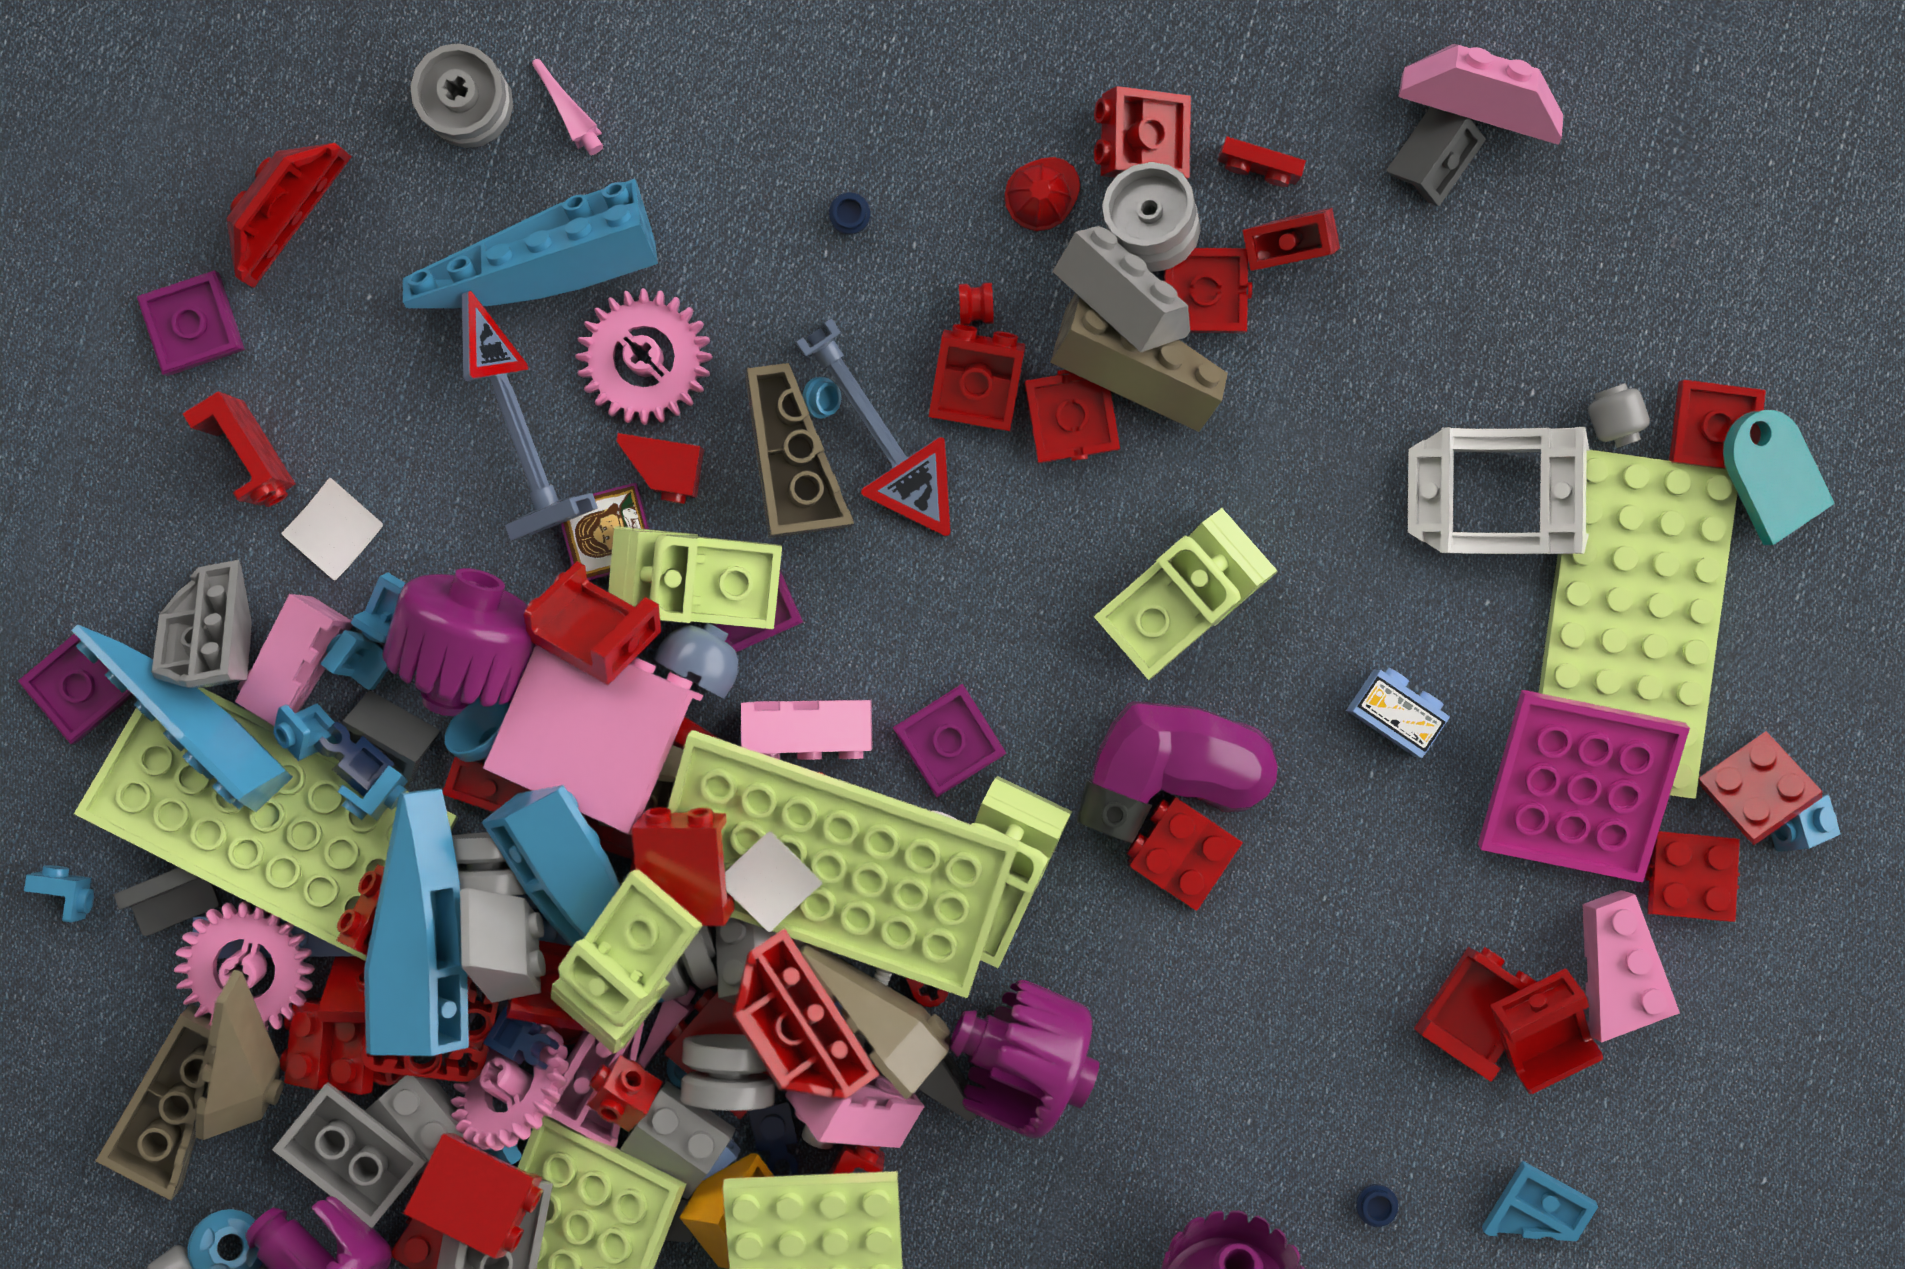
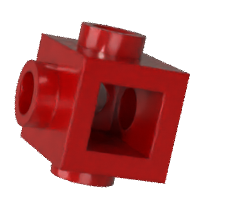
M619 1055L608 1067L602 1064L592 1077L589 1087L594 1090L586 1105L598 1112L602 1119L615 1123L629 1132L647 1115L663 1081L645 1071L639 1063Z

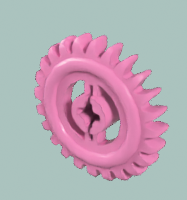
M644 288L640 290L638 301H634L631 294L625 290L624 305L621 306L612 297H609L608 302L611 312L606 313L599 308H595L594 310L600 323L584 322L585 327L593 333L592 337H578V342L587 347L588 351L578 353L575 357L577 360L589 365L579 370L578 375L582 378L593 379L585 386V392L593 393L600 391L599 396L595 400V405L602 406L611 401L608 411L610 416H615L624 409V421L626 423H630L636 413H639L643 425L649 422L651 413H654L658 421L663 423L665 421L666 409H669L675 416H679L678 402L682 401L692 406L694 402L689 395L690 390L700 393L704 391V388L696 381L697 377L710 376V372L700 366L701 363L712 359L710 353L700 351L702 347L709 344L710 338L707 336L696 337V334L704 326L703 322L697 321L689 324L688 322L693 315V309L688 307L678 313L680 305L678 297H674L666 306L665 296L661 290L657 292L653 301H650L648 292ZM646 327L656 329L668 337L673 345L675 355L673 368L670 372L663 366V351L655 340L645 335L633 336L630 333L632 330ZM627 338L638 349L649 350L648 354L652 358L651 361L664 374L662 377L649 363L645 364L641 360L638 361V357L635 354L636 351L625 341ZM620 343L623 346V360L632 372L643 377L654 376L659 383L653 386L639 387L623 380L616 369L614 359L617 345Z
M245 900L239 904L238 912L228 902L222 906L223 915L216 909L208 910L206 912L208 921L196 919L192 923V926L199 933L187 932L182 936V940L191 946L181 947L176 951L177 956L188 960L174 968L176 973L188 974V978L182 980L176 988H191L193 991L184 1000L183 1004L188 1005L199 1001L201 1005L194 1016L198 1018L208 1012L211 1013L209 1022L211 1026L215 1002L233 970H238L248 975L245 980L249 989L265 976L267 961L265 956L259 951L262 945L271 954L275 965V974L270 988L264 994L254 996L253 999L266 1030H268V1021L274 1030L280 1029L283 1025L282 1015L288 1020H291L295 1015L292 1003L300 1007L306 1001V997L299 990L308 991L313 987L312 982L303 977V975L311 974L315 970L313 965L303 962V959L312 954L311 949L299 947V944L305 939V935L303 933L292 935L293 924L289 922L281 924V918L273 914L267 916V911L256 907L255 911L252 912L251 905ZM244 939L242 949L222 963L218 975L217 958L222 948L229 942ZM241 963L243 968L237 967V965Z
M536 1023L543 1027L540 1033L556 1040L560 1046L557 1050L549 1046L541 1050L540 1060L545 1062L548 1067L546 1070L534 1067V1078L530 1073L520 1068L517 1062L489 1047L485 1066L481 1074L466 1084L455 1083L453 1085L465 1097L459 1096L450 1100L458 1108L451 1116L459 1122L455 1128L463 1134V1138L468 1143L476 1145L481 1150L491 1148L494 1151H499L505 1146L510 1148L518 1143L519 1138L523 1141L529 1138L532 1128L538 1130L543 1125V1116L550 1117L553 1112L552 1103L559 1102L562 1096L558 1093V1090L566 1085L567 1078L562 1075L568 1070L569 1062L565 1060L568 1051L563 1046V1037L556 1033L550 1025ZM493 1096L507 1104L508 1111L496 1112L493 1107Z

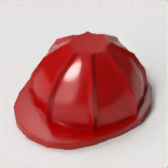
M1057 157L1041 158L1029 162L1016 169L1007 182L1004 193L1006 209L1011 218L1023 228L1033 231L1050 230L1061 224L1071 212L1080 191L1079 175L1070 163Z

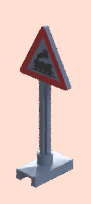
M468 291L462 294L463 377L466 381L484 378L491 380L497 401L532 491L529 495L535 510L505 525L510 541L528 534L529 536L598 509L593 493L558 500L553 485L548 483L516 395L507 377L509 374L528 370V364L473 292Z
M832 318L822 323L828 333L827 336L821 328L807 336L812 346L808 345L804 337L795 341L794 343L803 356L813 353L822 368H828L892 465L889 471L863 487L861 494L944 536H949L950 516L945 439L938 437L909 457L904 454L841 359L844 354L834 341L841 332Z

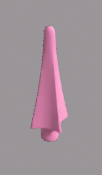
M533 60V67L549 91L577 148L580 149L584 146L589 155H595L600 152L603 144L597 136L601 135L602 132L596 127L597 124L561 88L541 60Z
M692 985L689 987L688 994L662 1003L647 1042L637 1060V1063L643 1069L646 1068L667 1041L666 1037L680 1021L685 1020L695 1009L693 1008L694 1004L690 1002L697 990Z

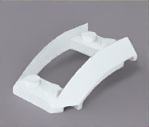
M1585 427L1555 429L1442 428L1438 433L1427 440H1422L1409 449L1408 533L1440 551V553L1584 554L1589 535L1586 533L1587 451H1590ZM1454 452H1541L1540 533L1453 532Z

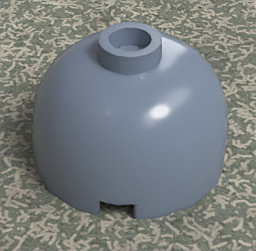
M706 623L703 629L693 625L676 628L666 636L653 658L668 669L723 699L731 691L739 670V659L736 650L725 642L729 634L710 623Z

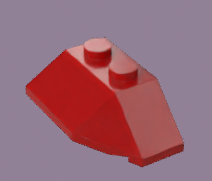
M336 143L276 151L272 158L268 157L261 162L255 172L256 179L247 191L240 192L234 198L230 206L231 213L226 218L236 278L253 288L257 285L352 156Z
M785 928L748 952L732 1016L780 1090L835 1099H847L880 1075Z

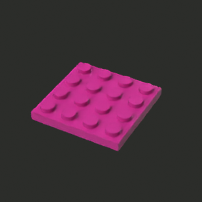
M1521 690L1478 845L1480 849L1643 883L1690 727L1684 722Z

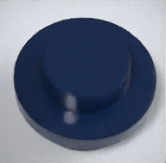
M843 193L837 196L830 205V221L833 227L843 234H857L864 230L870 221V207L867 201L859 194Z
M1373 1184L1365 1187L1359 1193L1356 1200V1210L1366 1224L1373 1227H1383L1395 1219L1398 1213V1200L1388 1187L1381 1184Z

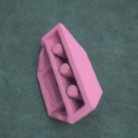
M1451 44L1404 68L1398 96L1400 98L1559 145L1562 139L1563 114L1540 70L1532 67L1525 61L1497 57L1482 48H1467Z

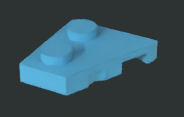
M1522 1161L1483 1223L1482 1229L1489 1236H1497L1498 1232L1522 1234L1523 1238L1530 1239L1552 1237L1561 1241H1577L1598 1209V1205L1595 1200Z

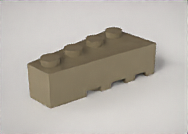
M1076 293L1065 309L1050 361L1054 365L1200 432L1221 403L1228 374L1180 340L1140 352Z
M789 363L747 368L745 379L768 538L851 527L854 521L840 492L841 489L835 475H833L824 453L825 450L813 426L809 411Z
M190 1004L180 1014L96 1159V1162L171 1201L183 1186L196 1140L197 1103L201 1096L207 1098L209 1082L202 1080L204 1067L208 1064L213 1046L208 1045L211 1014L206 1013L201 1017H195L194 1014L197 1012L198 1007Z

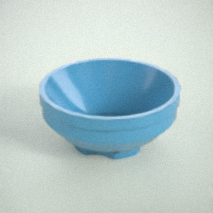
M500 694L497 702L489 707L482 706L480 703L481 696L477 697L474 703L468 704L459 715L454 716L450 721L445 733V746L461 761L487 760L510 706L509 702L499 705Z
M234 1209L220 1210L202 1219L191 1233L187 1245V1257L192 1269H259L262 1265V1262L257 1258L259 1249L257 1247L250 1249L245 1237L246 1232L256 1219L243 1211ZM228 1234L239 1237L243 1244L240 1256L232 1261L222 1259L217 1252L219 1240Z

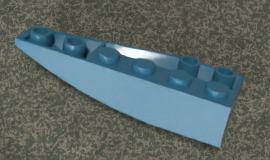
M636 180L614 182L602 190L586 195H574L565 202L556 204L404 277L403 303L405 307L462 308V294L468 291H472L483 306L541 299L579 290L658 264L655 239Z
M78 624L71 630L81 640L76 647L92 663L95 664L100 660L109 669L105 676L122 693L128 689L138 699L134 703L136 708L151 722L157 719L167 729L163 733L164 736L180 751L184 748L188 750L182 757L199 774H203L209 780L215 778L217 782L212 787L229 804L232 803L239 810L245 805L254 812H257L293 778L234 717L198 688H187L154 678L152 674L153 659L119 641Z
M564 785L517 793L483 820L482 824L527 895L550 925L573 947L577 941L584 939L620 888V884L608 856L600 845L598 834L588 826L578 809L577 800L566 790ZM661 997L658 1002H664L663 998Z
M439 788L399 793L364 968L366 1053L370 1055L433 1056L469 1048L468 977L462 968L460 882L443 792Z

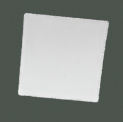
M329 478L309 504L282 532V535L330 578L337 580L382 528L383 523L332 478Z
M771 831L766 833L725 872L726 891L768 932H771L799 904L822 885V882Z

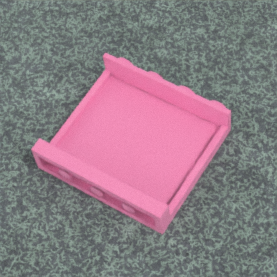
M535 645L483 769L532 791L564 785L566 790L577 800L578 809L581 813L627 834H632V826L646 808L692 698L701 701L703 695L690 690L693 684L692 681L669 672L667 679H664L654 674L655 665L635 658L609 685H606Z

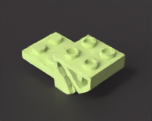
M1221 508L1203 521L1189 537L1184 536L1156 560L1155 564L1099 611L1094 618L1146 678L1150 680L1213 625L1216 626L1278 571Z
M615 526L608 592L634 607L644 597L649 598L659 604L660 620L684 623L693 621L774 629L782 545L698 537V534Z
M999 776L994 779L980 806L975 823L971 824L1020 841L981 957L982 961L996 968H999L1033 893L1041 881L1072 814L1071 810Z
M640 870L632 871L585 938L574 944L560 964V978L552 985L551 999L614 1054L626 1047L671 983L665 977L703 925Z

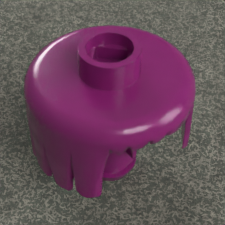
M462 568L456 570L455 575H423L407 582L400 591L383 649V660L393 674L397 673L400 666L399 676L407 684L411 682L417 668L415 686L420 690L423 705L434 713L445 716L459 715L468 704L474 703L481 690L480 703L484 707L494 705L499 694V705L512 701L536 644L531 642L525 626L524 612L528 605L517 596L504 590V582L490 573L477 569Z
M1018 980L1016 981L1017 983L1010 985V988L1016 992H1005L1002 997L1003 1003L1013 1007V1009L998 1006L994 1012V1017L986 1015L984 1019L976 1017L977 1010L963 1011L954 1028L949 1048L957 1057L961 1053L969 1055L968 1062L979 1066L971 1067L968 1077L983 1088L973 1085L965 1086L964 1094L968 1099L964 1098L962 1101L964 1108L1027 1138L1037 1139L1051 1131L1067 1104L1077 1108L1084 1106L1094 1087L1099 1071V1061L1087 1056L1093 1029L1092 1016L1088 1008L1082 1003L1032 982Z
M333 1196L326 1197L327 1201H317L312 1206V1209L336 1238V1258L296 1219L288 1221L286 1219L287 1211L276 1207L262 1214L250 1226L245 1235L249 1248L257 1247L259 1249L257 1258L268 1269H388L392 1258L391 1247L374 1228L368 1226L353 1211Z
M1238 1210L1230 1211L1225 1219L1222 1211H1214L1206 1217L1205 1221L1200 1216L1189 1221L1183 1232H1178L1173 1237L1161 1269L1305 1268L1299 1265V1251L1294 1245H1287V1238L1280 1229H1274L1269 1234L1270 1225L1267 1220L1256 1215L1248 1223L1247 1214Z

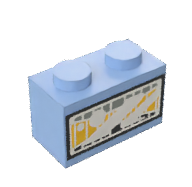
M1388 668L1386 672L1373 670L1346 711L1412 756L1423 758L1450 718V716L1441 711L1444 704L1425 691H1422L1420 696L1406 687L1409 680L1391 668Z

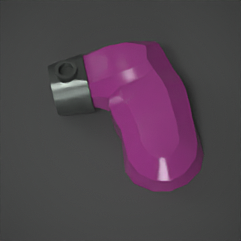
M1139 701L1130 702L1112 722L1098 749L1091 781L1086 780L1077 822L1102 833L1133 843L1152 805L1148 804L1150 798L1160 790L1179 796L1194 797L1223 812H1244L1265 799L1276 783L1278 765L1272 743L1258 728L1229 720L1198 707Z

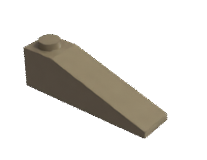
M804 942L799 951L832 1002L836 1003L839 1001L843 1006L842 1013L847 1025L853 1034L859 1033L865 1036L874 1050L869 1055L870 1059L905 1099H908L947 1055L951 1039L949 1037V1028L938 1015L934 1014L931 1016L919 1004L827 950Z
M233 970L215 1002L208 1045L213 1046L208 1064L204 1067L202 1080L209 1082L207 1098L201 1096L196 1108V1138L202 1140L261 1120L269 1104H277L284 1087V1081L279 1080V1058L243 972Z

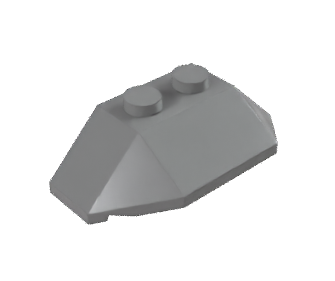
M239 560L198 567L190 576L191 581L175 594L159 614L152 674L156 679L187 688H206L247 680L252 620L241 564Z

